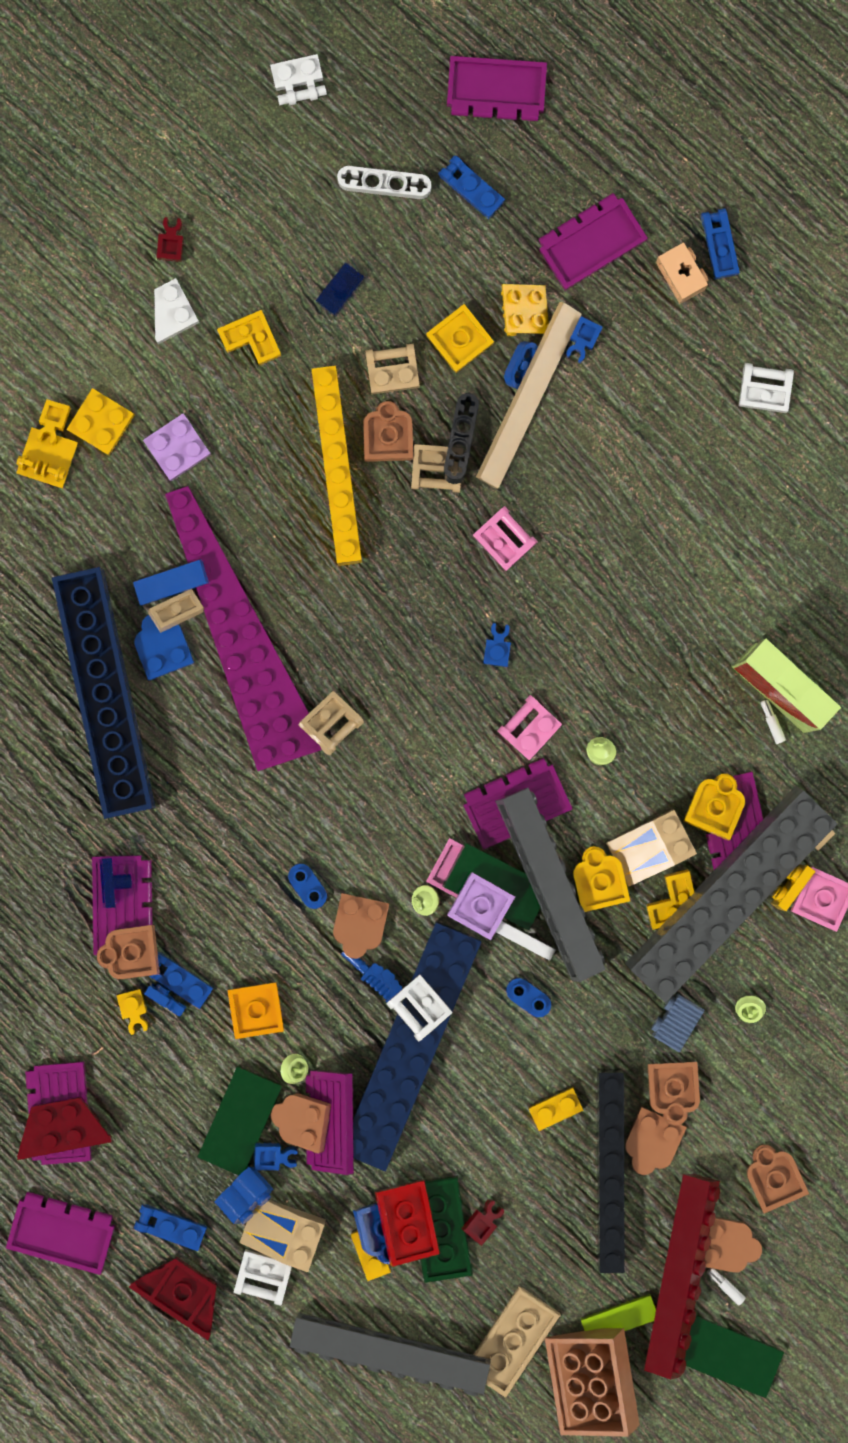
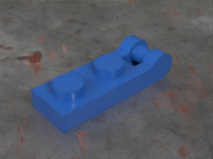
M454 155L449 160L450 164L446 169L442 168L438 175L489 220L505 202V199L467 167L459 157ZM457 170L462 174L458 180L453 177Z
M718 209L716 213L711 214L709 211L701 213V222L704 227L714 279L739 275L740 272L726 209ZM719 222L721 227L713 229L712 223Z
M157 951L159 967L163 964L168 968L164 975L160 973V975L149 977L200 1009L214 988Z
M147 1204L141 1205L139 1211L141 1213L140 1218L136 1220L133 1227L135 1230L199 1251L207 1226ZM150 1216L157 1218L155 1226L148 1223Z

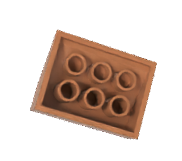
M601 1328L546 1337L545 1343L560 1435L629 1437L640 1424L624 1328Z

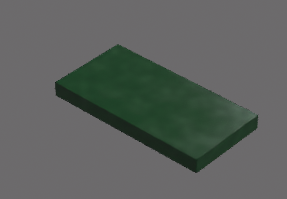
M464 842L442 887L459 894L470 873L473 872L515 896L503 918L529 930L540 910V905L526 873Z
M237 1066L198 1154V1158L236 1175H240L246 1170L255 1150V1143H258L282 1085Z
M458 1176L424 1181L440 1253L420 1259L424 1283L472 1276L467 1234L461 1229L465 1221Z
M696 1315L689 1334L691 1336V1343L686 1350L684 1359L686 1360V1366L766 1398L784 1351Z

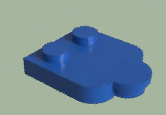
M150 615L143 619L142 631L136 635L134 644L148 681L195 664L180 625L160 633Z
M377 1203L353 1210L363 1251L370 1256L377 1257L381 1263L390 1264Z

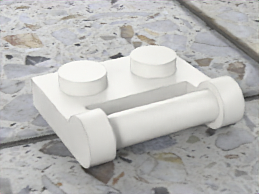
M745 363L739 406L787 413L794 370L786 369L782 371L754 367L751 363ZM751 376L783 380V386L751 382Z
M420 974L386 1003L411 1028L418 1042L453 1013ZM405 997L428 1022L424 1027L419 1024L401 1003Z
M245 1249L234 1293L239 1295L245 1293L274 1301V1304L281 1306L292 1267L264 1254ZM245 1277L279 1286L278 1291L244 1283Z

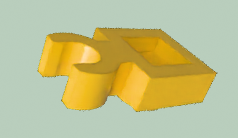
M46 399L39 419V424L44 426L37 434L39 442H42L43 437L48 434L51 435L50 445L54 446L56 444L57 436L55 432L56 430H64L71 410L70 406Z
M142 988L116 995L122 1019L130 1018L131 1022L128 1026L130 1034H135L134 1025L136 1023H140L143 1031H147L148 1023L141 1017V1014L148 1012Z

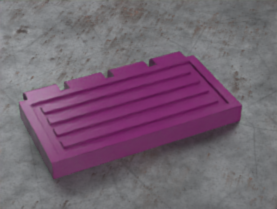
M450 56L447 107H452L451 115L468 116V109L473 108V117L492 118L493 110H497V119L516 120L517 112H522L521 120L538 121L539 113L544 112L547 63Z
M612 193L598 202L602 209L601 211L594 204L579 213L580 224L573 217L558 226L559 237L552 230L539 238V242L542 245L539 251L564 291L648 240L623 198L618 200L615 194Z
M544 758L528 765L532 773L530 775H527L524 767L507 774L506 777L510 784L506 786L502 777L485 784L484 787L487 794L484 796L479 787L464 794L467 803L463 806L483 850L510 838L495 801L515 791L529 788L535 794L537 809L546 821L572 810V806L553 765L547 766Z
M753 772L733 776L737 782V790L745 798V805L731 839L728 841L711 833L706 834L710 854L717 852L720 854L719 857L711 858L713 870L763 820Z
M142 856L92 857L93 955H97L100 947L106 944V937L110 932L119 929L153 925L152 907H143V902H152V882H143V878H152V860H142Z
M84 1061L35 1065L34 1070L25 1071L26 1088H36V1092L27 1093L28 1114L34 1105L75 1097H82L88 1105ZM91 1146L32 1157V1161L41 1160V1165L91 1161Z
M312 1070L305 1077L306 1093H310L311 1098L330 1103L331 1109L324 1152L318 1154L306 1149L307 1164L311 1165V1170L342 1175L354 1174L352 1073Z
M27 1191L25 1199H20L5 1249L101 1275L115 1225L111 1224L113 1215L96 1211L94 1218L91 1219V1209L72 1204L70 1212H66L68 1203L53 1198H48L46 1206L42 1205L44 1196Z

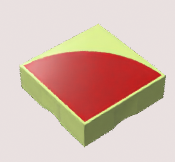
M767 639L751 645L732 666L734 670L803 733L821 730L841 708Z

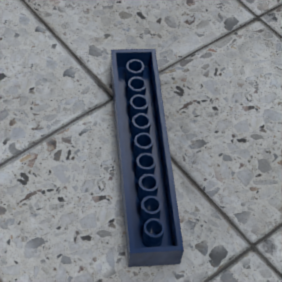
M101 567L52 577L104 819L154 809L156 806L105 572Z
M436 921L411 981L420 974L453 1012L482 941ZM405 997L402 1000V1004L419 1024L424 1027L428 1022ZM397 1013L353 1118L354 1159L386 1172L450 1016L418 1042L414 1037L415 1033Z

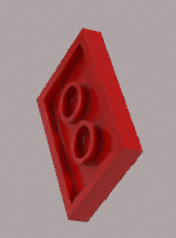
M424 1180L375 1192L389 1262L392 1267L440 1254Z

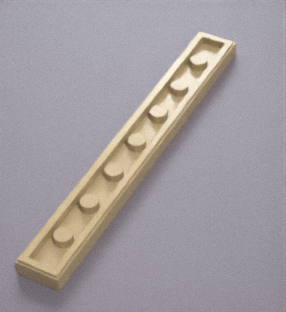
M559 302L476 478L493 488L499 489L582 315L564 302Z

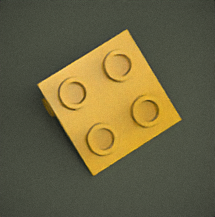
M502 284V310H504L503 317L505 318L504 332L507 333V336H516L517 333L544 334L549 325L546 285Z
M31 427L23 454L17 459L16 465H18L16 474L63 489L78 442L57 436V442L52 446L50 445L51 435L48 434L43 437L42 442H39L37 438L39 429Z

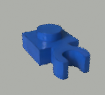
M581 316L570 337V340L575 342V345L569 347L566 357L569 358L572 352L577 351L580 354L578 363H582L585 358L584 349L592 350L603 327Z
M493 623L491 634L494 636V640H486L483 664L508 667L511 643L504 642V638L509 634V625H505L504 633L499 634L495 629L496 623Z
M159 983L156 986L151 984L144 995L180 1017L187 1007L173 999L169 995L170 990Z
M255 1143L254 1170H279L280 1164L290 1168L296 1167V1160H289L288 1156L290 1154H297V1148L289 1146L284 1150H280V1143Z

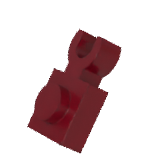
M165 217L163 219V227L166 234L158 235L156 258L163 261L182 262L184 237L177 235L182 229L181 219L177 218L175 227H169V219Z
M491 1198L485 1202L484 1211L481 1213L476 1209L461 1228L481 1246L497 1227L492 1223L493 1220L500 1218L505 1211L499 1206L495 1212H492V1206L496 1202Z

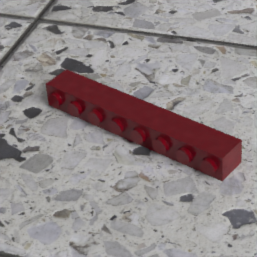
M694 1173L683 1174L644 1368V1371L670 1380L681 1377L686 1368V1360L684 1359L686 1350L691 1343V1336L689 1334L691 1325H693L696 1318L694 1309L701 1293L700 1279L706 1268L704 1258L706 1251L710 1247L711 1239L709 1233L710 1228L715 1222V1203L720 1197V1181Z

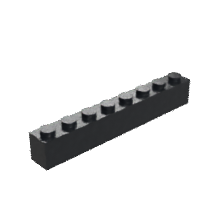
M597 1069V1267L600 1273H625L624 1072L621 1069Z

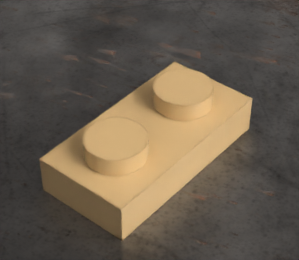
M191 589L150 608L148 614L161 633L203 613L204 607Z

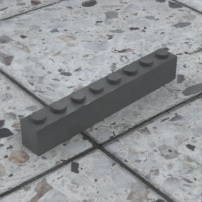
M524 788L496 800L497 807L571 980L581 982L606 970L603 964L605 962L604 956L594 943L595 935L585 922L584 909L577 903L574 896L576 895L575 888L571 882H568L565 875V864L558 858L555 851L557 849L556 843L551 836L549 837L546 830L547 822L537 809L535 794L529 788Z
M298 1313L290 1347L295 1348L294 1351L300 1354L307 1355L311 1352L319 1354L318 1357L324 1360L336 1358L343 1360V1363L349 1366L365 1365L368 1370L373 1372L385 1370L398 1378L410 1376L422 1384L434 1382L447 1390H454L455 1387L463 1389L464 1393L472 1396H478V1393L484 1395L491 1363L489 1358L303 1313Z

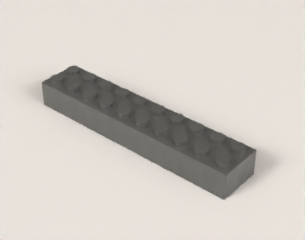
M795 786L625 964L666 1003L838 823L804 790Z

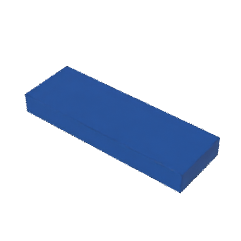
M197 560L135 581L133 584L139 604L143 606L209 584L203 561Z

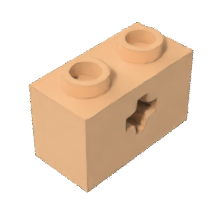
M684 242L660 255L656 261L679 304L703 292L708 286V277L702 268H698L695 263L696 256L690 247L687 248ZM680 269L689 271L687 277L685 274H679Z

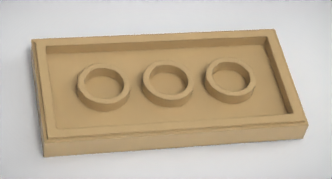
M520 1285L473 1354L491 1359L486 1385L505 1398L561 1315L560 1312Z

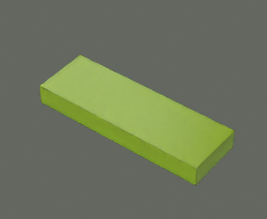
M647 1294L580 1319L585 1331L601 1328H624V1331L654 1321L656 1309L651 1295Z

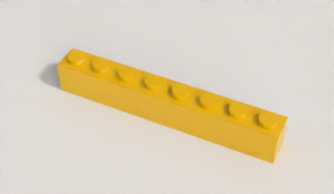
M336 366L312 369L337 564L338 566L362 563L337 369Z

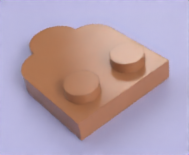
M385 401L380 403L376 411L369 413L364 419L365 462L413 460L412 418L407 412L400 411L394 402Z
M341 893L333 935L335 940L343 945V951L346 956L358 959L367 950H374L380 945L389 903Z
M154 925L114 930L108 934L106 944L100 947L97 952L98 963L103 968H107L110 975L116 979L160 975Z
M698 1063L647 1064L651 1108L655 1112L663 1114L667 1123L675 1126L681 1125L687 1119L688 1112L696 1110L700 1103Z
M296 1093L287 1096L283 1103L276 1104L272 1108V1122L275 1126L279 1127L280 1136L286 1143L318 1154L324 1152L331 1109L330 1103Z
M640 1106L625 1140V1149L632 1157L633 1169L641 1175H648L655 1168L663 1169L668 1167L673 1160L687 1127L682 1124L677 1126L671 1125L665 1121L662 1115Z
M760 1145L754 1150V1162L747 1168V1178L764 1214L809 1194L798 1167L789 1153L784 1151L776 1152L769 1145Z
M715 1217V1222L710 1228L709 1233L711 1239L710 1247L706 1251L704 1258L706 1267L729 1272H740L745 1269L748 1262H755L760 1258L762 1246L757 1239L752 1237L751 1229L747 1224L741 1221Z

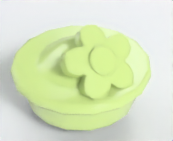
M603 737L592 739L586 748L589 759L597 765L611 763L617 753L613 742Z
M429 885L418 887L412 895V905L415 911L421 915L428 916L437 910L440 898L436 890Z
M753 995L744 996L737 1001L735 1010L740 1019L748 1023H754L764 1016L766 1005L759 997Z
M291 1054L283 1060L280 1070L283 1080L289 1084H296L304 1080L308 1073V1064L303 1056Z

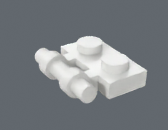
M318 54L270 65L276 91L286 89L287 93L277 96L279 106L288 103L289 106L295 105L297 101L306 99L313 101L317 100L319 96L327 95L325 85L315 87L314 84L315 82L323 81ZM307 84L308 89L294 92L293 87Z

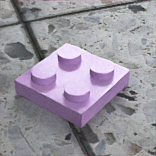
M184 413L143 440L170 481H173L211 455Z
M471 872L447 916L491 940L515 896Z

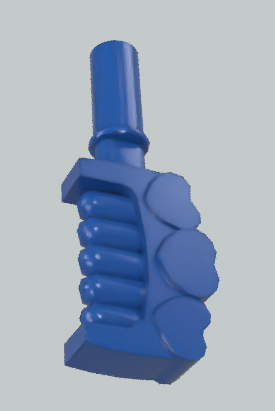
M344 951L341 954L363 974L361 978L363 982L370 983V987H374L375 991H379V995H383V998L387 999L385 1002H388L402 990V986L399 985L398 980H394L395 975L390 970H384L382 966H378L376 963L369 967L360 958H349L345 955Z

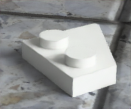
M176 278L154 289L155 340L158 344L199 323Z

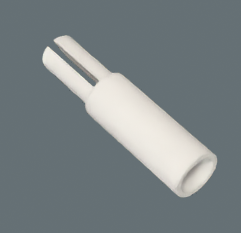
M769 700L762 701L761 706L766 715L765 719L775 743L779 744L786 741Z
M708 1269L707 1274L738 1306L741 1305L746 1297L715 1269Z

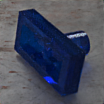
M345 262L316 299V303L336 317L365 280V277Z
M112 858L99 859L102 905L103 908H116L114 890L132 888L131 874L113 875Z

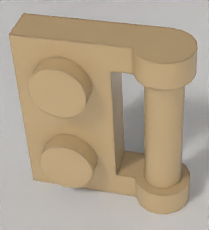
M414 343L406 344V347L380 351H373V349L365 350L371 394L420 388ZM408 356L409 363L375 368L374 361Z
M414 445L411 489L419 490V487L450 489L453 492L460 493L461 483L451 484L445 479L420 478V471L444 472L448 447ZM452 448L455 454H463V448ZM454 461V467L451 471L454 473V476L458 472L459 462Z
M332 691L299 723V726L320 745L327 755H331L336 750V746L355 728L358 729L364 721L358 713ZM345 716L348 722L328 739L324 734Z

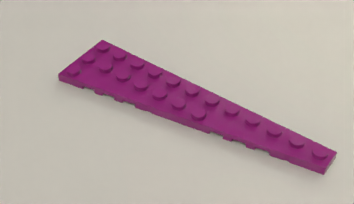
M187 486L166 493L165 496L187 562L191 563L202 560L209 584L197 587L196 589L201 604L204 607V613L257 771L259 772L321 751L320 745L299 726V723L309 712L190 488Z

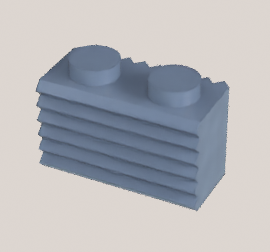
M677 993L675 997L672 996L666 1002L664 1009L667 1011L662 1018L658 1017L655 1020L651 1030L654 1031L652 1034L654 1038L680 1053L705 1010Z

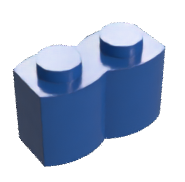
M248 1167L235 1179L232 1185L221 1193L215 1200V1203L233 1224H245L253 1217L254 1213L252 1211L256 1206L259 1205L261 1207L269 1201L273 1188L257 1170H254V1167Z

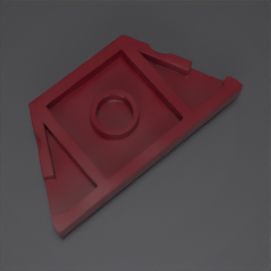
M82 1097L34 1105L30 1109L17 1160L110 1143L113 1139L99 1123L100 1120L90 1111Z
M175 1257L130 1284V1289L206 1340H209L217 1290L215 1282L178 1257Z

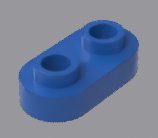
M523 341L516 347L504 374L505 383L509 387L519 388L538 348L535 343Z
M306 864L293 866L289 871L288 879L304 904L312 909L322 907L327 900V892L312 869ZM301 871L305 874L303 881L297 880V872ZM312 892H317L319 894V899L317 901H312L310 899V894Z
M514 978L507 984V996L525 1011L535 1017H543L549 1013L551 1009L549 997L523 978ZM517 986H521L523 988V993L521 995H516L514 993V989ZM542 1001L544 1004L543 1008L536 1009L534 1007L535 1002Z

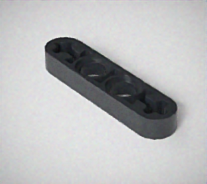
M471 393L462 394L456 404L444 465V478L451 484L461 483L466 476L479 407L477 397ZM466 402H471L468 416L464 415V405ZM465 422L470 426V430L468 432H460L456 428L457 425ZM457 444H461L466 448V451L458 455L453 452L452 448ZM454 461L459 462L456 476H453L451 472L454 467Z

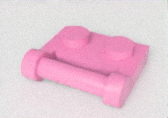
M506 506L501 508L473 534V537L505 571L538 542L534 537H530L511 517L510 511ZM500 520L524 544L522 547L518 548L497 525Z
M531 695L525 699L526 703L509 722L497 730L500 735L528 760L539 751L562 725ZM533 709L536 710L539 714L515 738L511 733Z

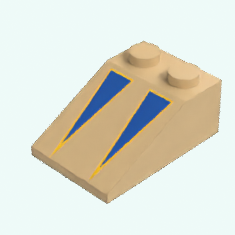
M669 810L606 843L612 856L621 862L628 887L697 854L675 810Z
M269 1200L261 1207L259 1205L256 1206L252 1211L254 1213L253 1217L246 1223L240 1243L285 1265L308 1272L326 1219Z

